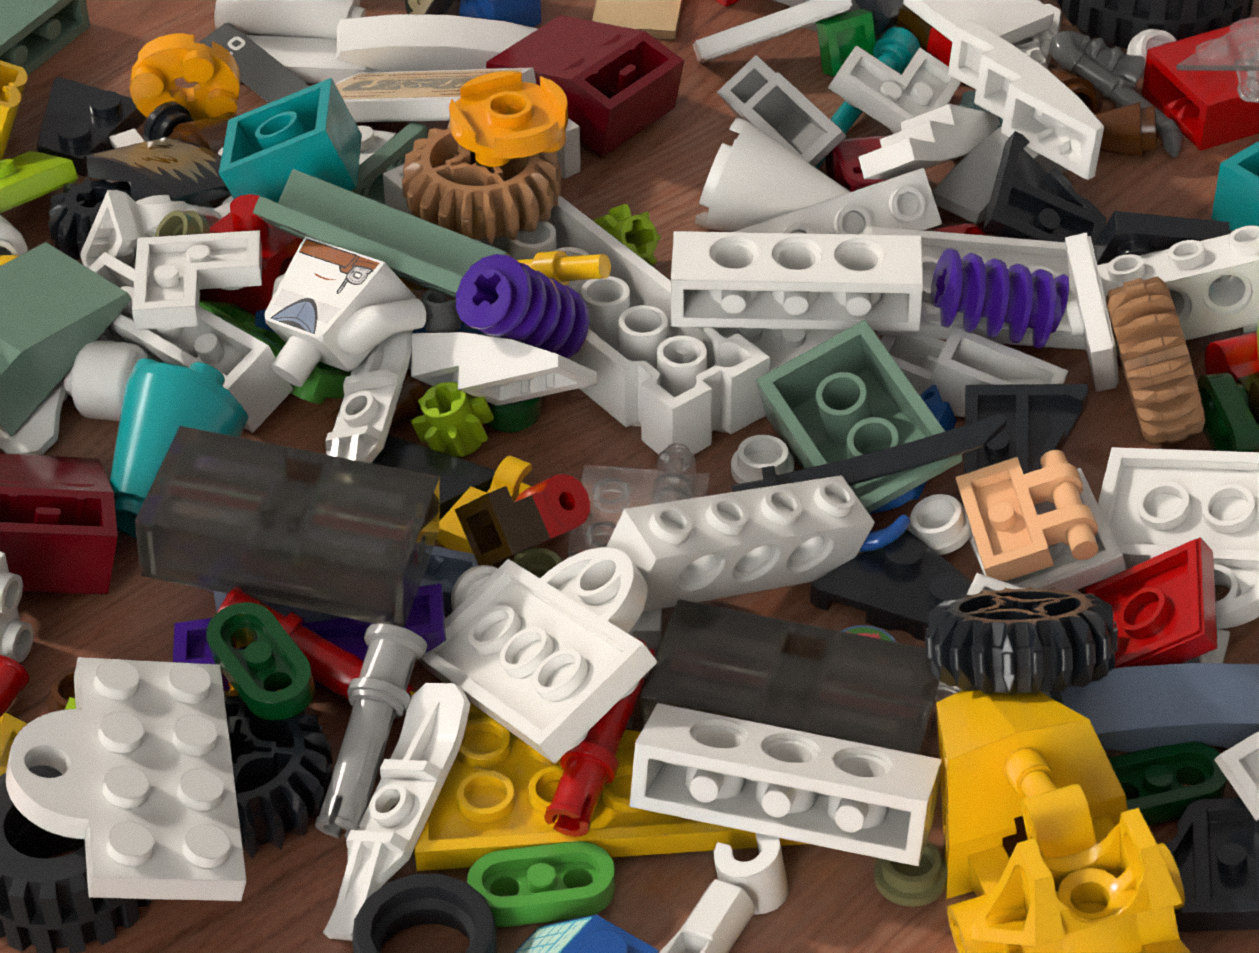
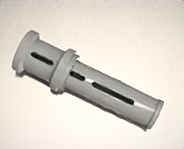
M373 624L367 628L364 640L369 647L359 678H354L350 682L347 690L349 703L353 706V710L320 815L315 822L318 830L335 838L341 837L342 828L346 830L344 836L346 839L351 830H359V824L371 797L393 721L403 716V713L408 709L410 695L406 691L415 661L421 660L427 649V643L421 636L399 626Z

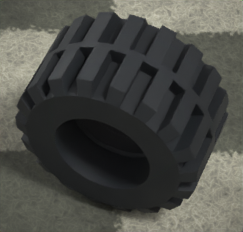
M38 765L28 768L33 774L44 778H55L63 775L60 771L50 766ZM6 773L1 775L0 938L6 936L9 946L22 952L30 945L36 946L37 953H55L57 948H69L70 953H79L86 951L85 944L98 940L103 945L115 939V929L119 926L130 928L140 919L138 907L149 906L152 899L88 897L85 839L57 835L29 821L15 807L8 794ZM74 851L61 857L47 858L57 853Z

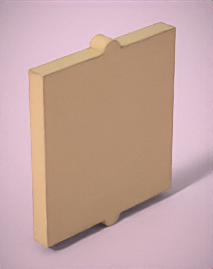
M597 0L592 21L646 31L656 39L676 40L683 0Z

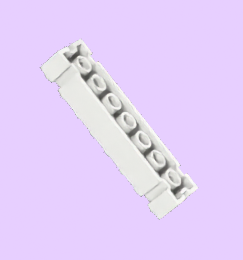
M403 164L383 173L385 205L412 215L407 207L406 198L403 197ZM558 196V206L551 209L550 219L537 222L534 232L519 230L515 240L505 236L494 239L492 245L486 239H475L507 252L516 260L533 259L538 252L564 251L568 256L606 254L609 257L611 272L608 278L570 281L567 285L582 295L588 306L590 320L584 343L580 350L570 357L569 360L597 372L596 385L579 389L625 427L630 425L641 426V440L672 466L711 446L712 431L728 432L731 435L766 416L756 379L770 372V357L739 333L726 339L722 336V328L671 327V281L561 196Z

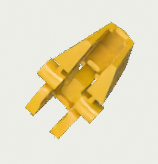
M961 690L936 702L939 759H942L940 785L944 861L947 866L946 899L973 891L977 896L976 898L947 906L949 925L958 953H1191L1179 938L1174 910L1184 907L1185 904L1184 888L1176 862L1164 843H1156L1139 808L1128 811L1125 793L1090 719L1041 692L1038 695L1033 693H1017L1011 696L1009 693L995 692L986 695L980 690ZM1023 815L1028 840L1017 843L1009 858L1003 846L1002 838L1016 834L1014 819Z

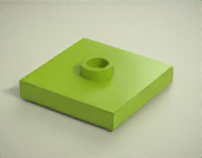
M28 151L11 159L0 160V213L60 189L65 184L76 182L75 180L78 179V175L73 161L35 151Z

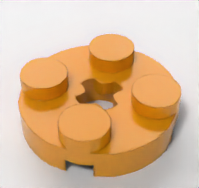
M176 33L158 37L148 42L139 51L138 60L131 70L130 95L137 109L145 117L148 118L158 106L166 102H177L184 106L194 121L218 117L228 112L236 114L240 92V70L234 57L223 46L212 41L211 48L205 44L195 43V35ZM184 78L187 83L197 82V84L191 88H182L176 85V79Z
M501 71L481 75L461 86L460 98L456 102L451 99L449 104L450 129L454 139L465 149L475 152V159L481 165L499 167L509 162L510 159L528 157L541 152H556L565 145V131L568 125L567 97L560 86L547 78L540 76L539 86L534 83L522 82V72Z

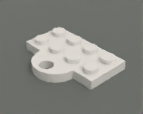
M1112 447L1098 505L1122 553L1126 569L1201 537L1213 551L1215 585H1223L1230 588L1229 593L1223 599L1215 602L1217 629L1236 627L1259 617V452Z
M595 548L578 553L553 567L541 578L508 559L445 619L446 641L425 653L424 657L418 661L427 671L442 682L455 683L460 686L469 702L555 764L567 751L578 746L585 739L588 731L619 700L630 695L638 686L640 679L658 663L644 643L628 634L645 607L648 594L646 580L628 555L615 548Z
M78 657L74 674L76 709L55 711L36 718L23 727L12 743L6 770V787L15 807L29 821L46 831L64 837L85 839L88 897L241 901L246 885V873L220 665ZM45 765L57 769L63 775L55 778H44L33 774L28 768Z

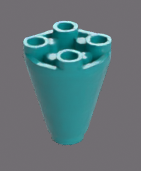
M147 358L136 362L124 391L109 482L114 491L117 530L140 539L153 537L157 529L166 526L171 520L167 517L166 505L173 481L177 478L203 483L239 441L249 416L230 391L223 387L225 377L216 368L200 362L192 363L189 368L168 363H159Z

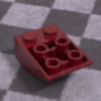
M560 15L488 60L486 68H534L537 85L540 86V76L555 82L566 94L568 118L580 126V141L603 157L675 108L685 60L646 31Z
M0 453V552L5 553L9 573L17 574L22 578L23 591L108 594L118 534L114 491L99 458Z

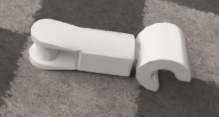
M756 833L759 855L747 862L736 860L730 845L717 842L714 850V861L718 880L714 879L708 886L679 932L659 953H729L752 915L766 914L778 909L786 901L789 894L780 839Z

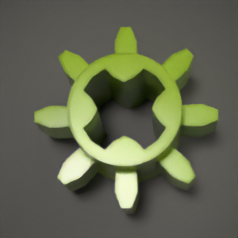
M622 204L609 209L608 215L592 219V221L649 265L656 264L657 260L653 253L656 250L658 241L661 239V235L657 234L655 226L649 220L650 214L647 211L631 216L628 204Z
M442 382L431 387L418 400L424 415L414 418L411 422L420 441L427 442L430 449L444 452L454 457H464L476 451L483 442L488 440L482 424L492 421L494 415L485 397H475L458 390V383Z

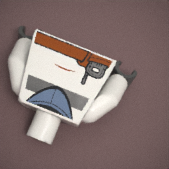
M310 237L303 239L286 273L278 276L274 281L272 300L264 313L265 322L286 343L271 364V368L284 380L298 387L303 386L319 361L347 372L356 369L376 345L394 333L420 329L424 325L428 333H453L461 327V319L456 310V301H447L446 295L441 291L435 289L428 290L423 294L421 302L385 262Z

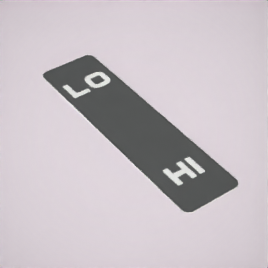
M230 23L223 24L199 42L212 48V41L227 49L238 64L240 81L268 103L310 87Z

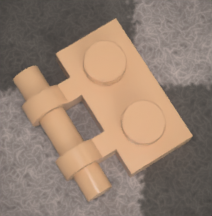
M1060 450L1046 452L1040 459L1042 469L1023 474L1018 457L955 477L986 576L1005 582L1054 566L1048 546L1061 542L1070 547L1073 557L1077 560H1087L1096 555L1098 545L1095 536L1098 532V525L1091 508L1082 503L1080 497L1083 491L1082 480L1076 467L1068 463L1064 452ZM1045 501L1055 504L1056 510L1037 515L1034 505Z

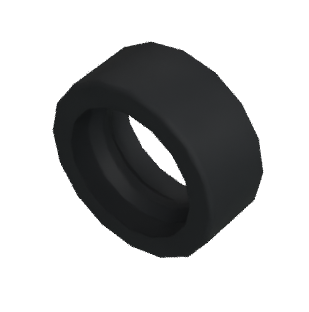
M412 874L386 883L365 900L354 919L353 953H381L384 944L398 932L419 924H441L459 930L470 940V946L465 953H497L495 917L485 897L467 882L443 874Z

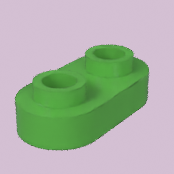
M574 841L488 853L472 865L467 876V883L485 897L495 917V926L511 927L582 918L601 912L610 904L614 897L615 867L611 856L600 846L589 842Z

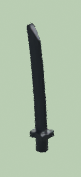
M998 414L905 444L780 475L776 474L774 466L761 468L763 479L732 485V492L841 475L850 486L917 468L984 447L1006 427V417Z

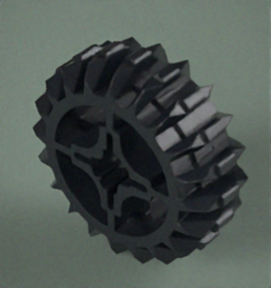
M1032 587L1026 589L1005 588L1000 591L982 590L979 594L974 595L961 594L956 599L945 600L928 612V628L925 630L926 658L930 660L931 675L937 677L940 682L948 686H957L963 691L980 690L986 695L995 692L1009 693L1011 696L1017 693H1033L1038 695L1043 691L1054 690L1063 692L1066 688L1072 686L1084 687L1091 681L1101 680L1108 675L1109 671L1115 668V652L1119 650L1118 628L1114 621L1112 605L1093 594H1082L1077 590L1059 591L1055 587L1049 589H1033Z
M223 690L242 848L254 859L259 845L269 843L282 850L286 832L305 835L306 827L309 823L308 818L320 815L332 777L331 765L333 764L331 746L326 741V735L323 734V728L318 723L316 715H307L306 711L303 710L299 714L283 720L264 719L251 712L239 695L228 696Z

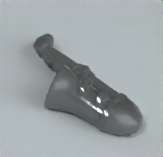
M1061 31L1053 36L1049 51L1054 60L1067 70L1068 73H1073L1078 77L1088 80L1096 90L1103 94L1106 100L1109 99L1115 103L1116 108L1141 102V107L1154 106L1137 92L1138 87L1136 83L1139 80L1145 62L1143 56L1125 54L1117 46L1110 49L1106 47L1107 45L1100 37L1092 40L1088 35L1078 32ZM1155 107L1156 131L1162 138L1166 152L1175 158L1182 149L1184 142L1183 134L1173 119H1169L1160 109Z

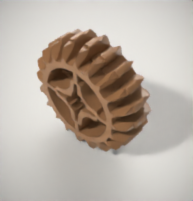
M449 121L448 127L445 130L429 129L428 138L415 140L413 151L405 154L402 191L411 214L474 240L486 239L491 245L494 239L505 236L515 240L519 230L534 232L537 222L549 220L551 209L558 206V196L561 193V165L557 160L556 152H541L528 157L510 159L509 162L499 167H487L476 161L475 152L469 151L457 143L451 133Z
M1157 276L1145 280L1138 278L1123 283V286L1109 290L1105 301L1113 336L1143 438L1152 446L1166 442L1169 445L1187 440L1188 436L1202 432L1206 421L1201 403L1202 399L1179 317L1177 316L1167 284Z

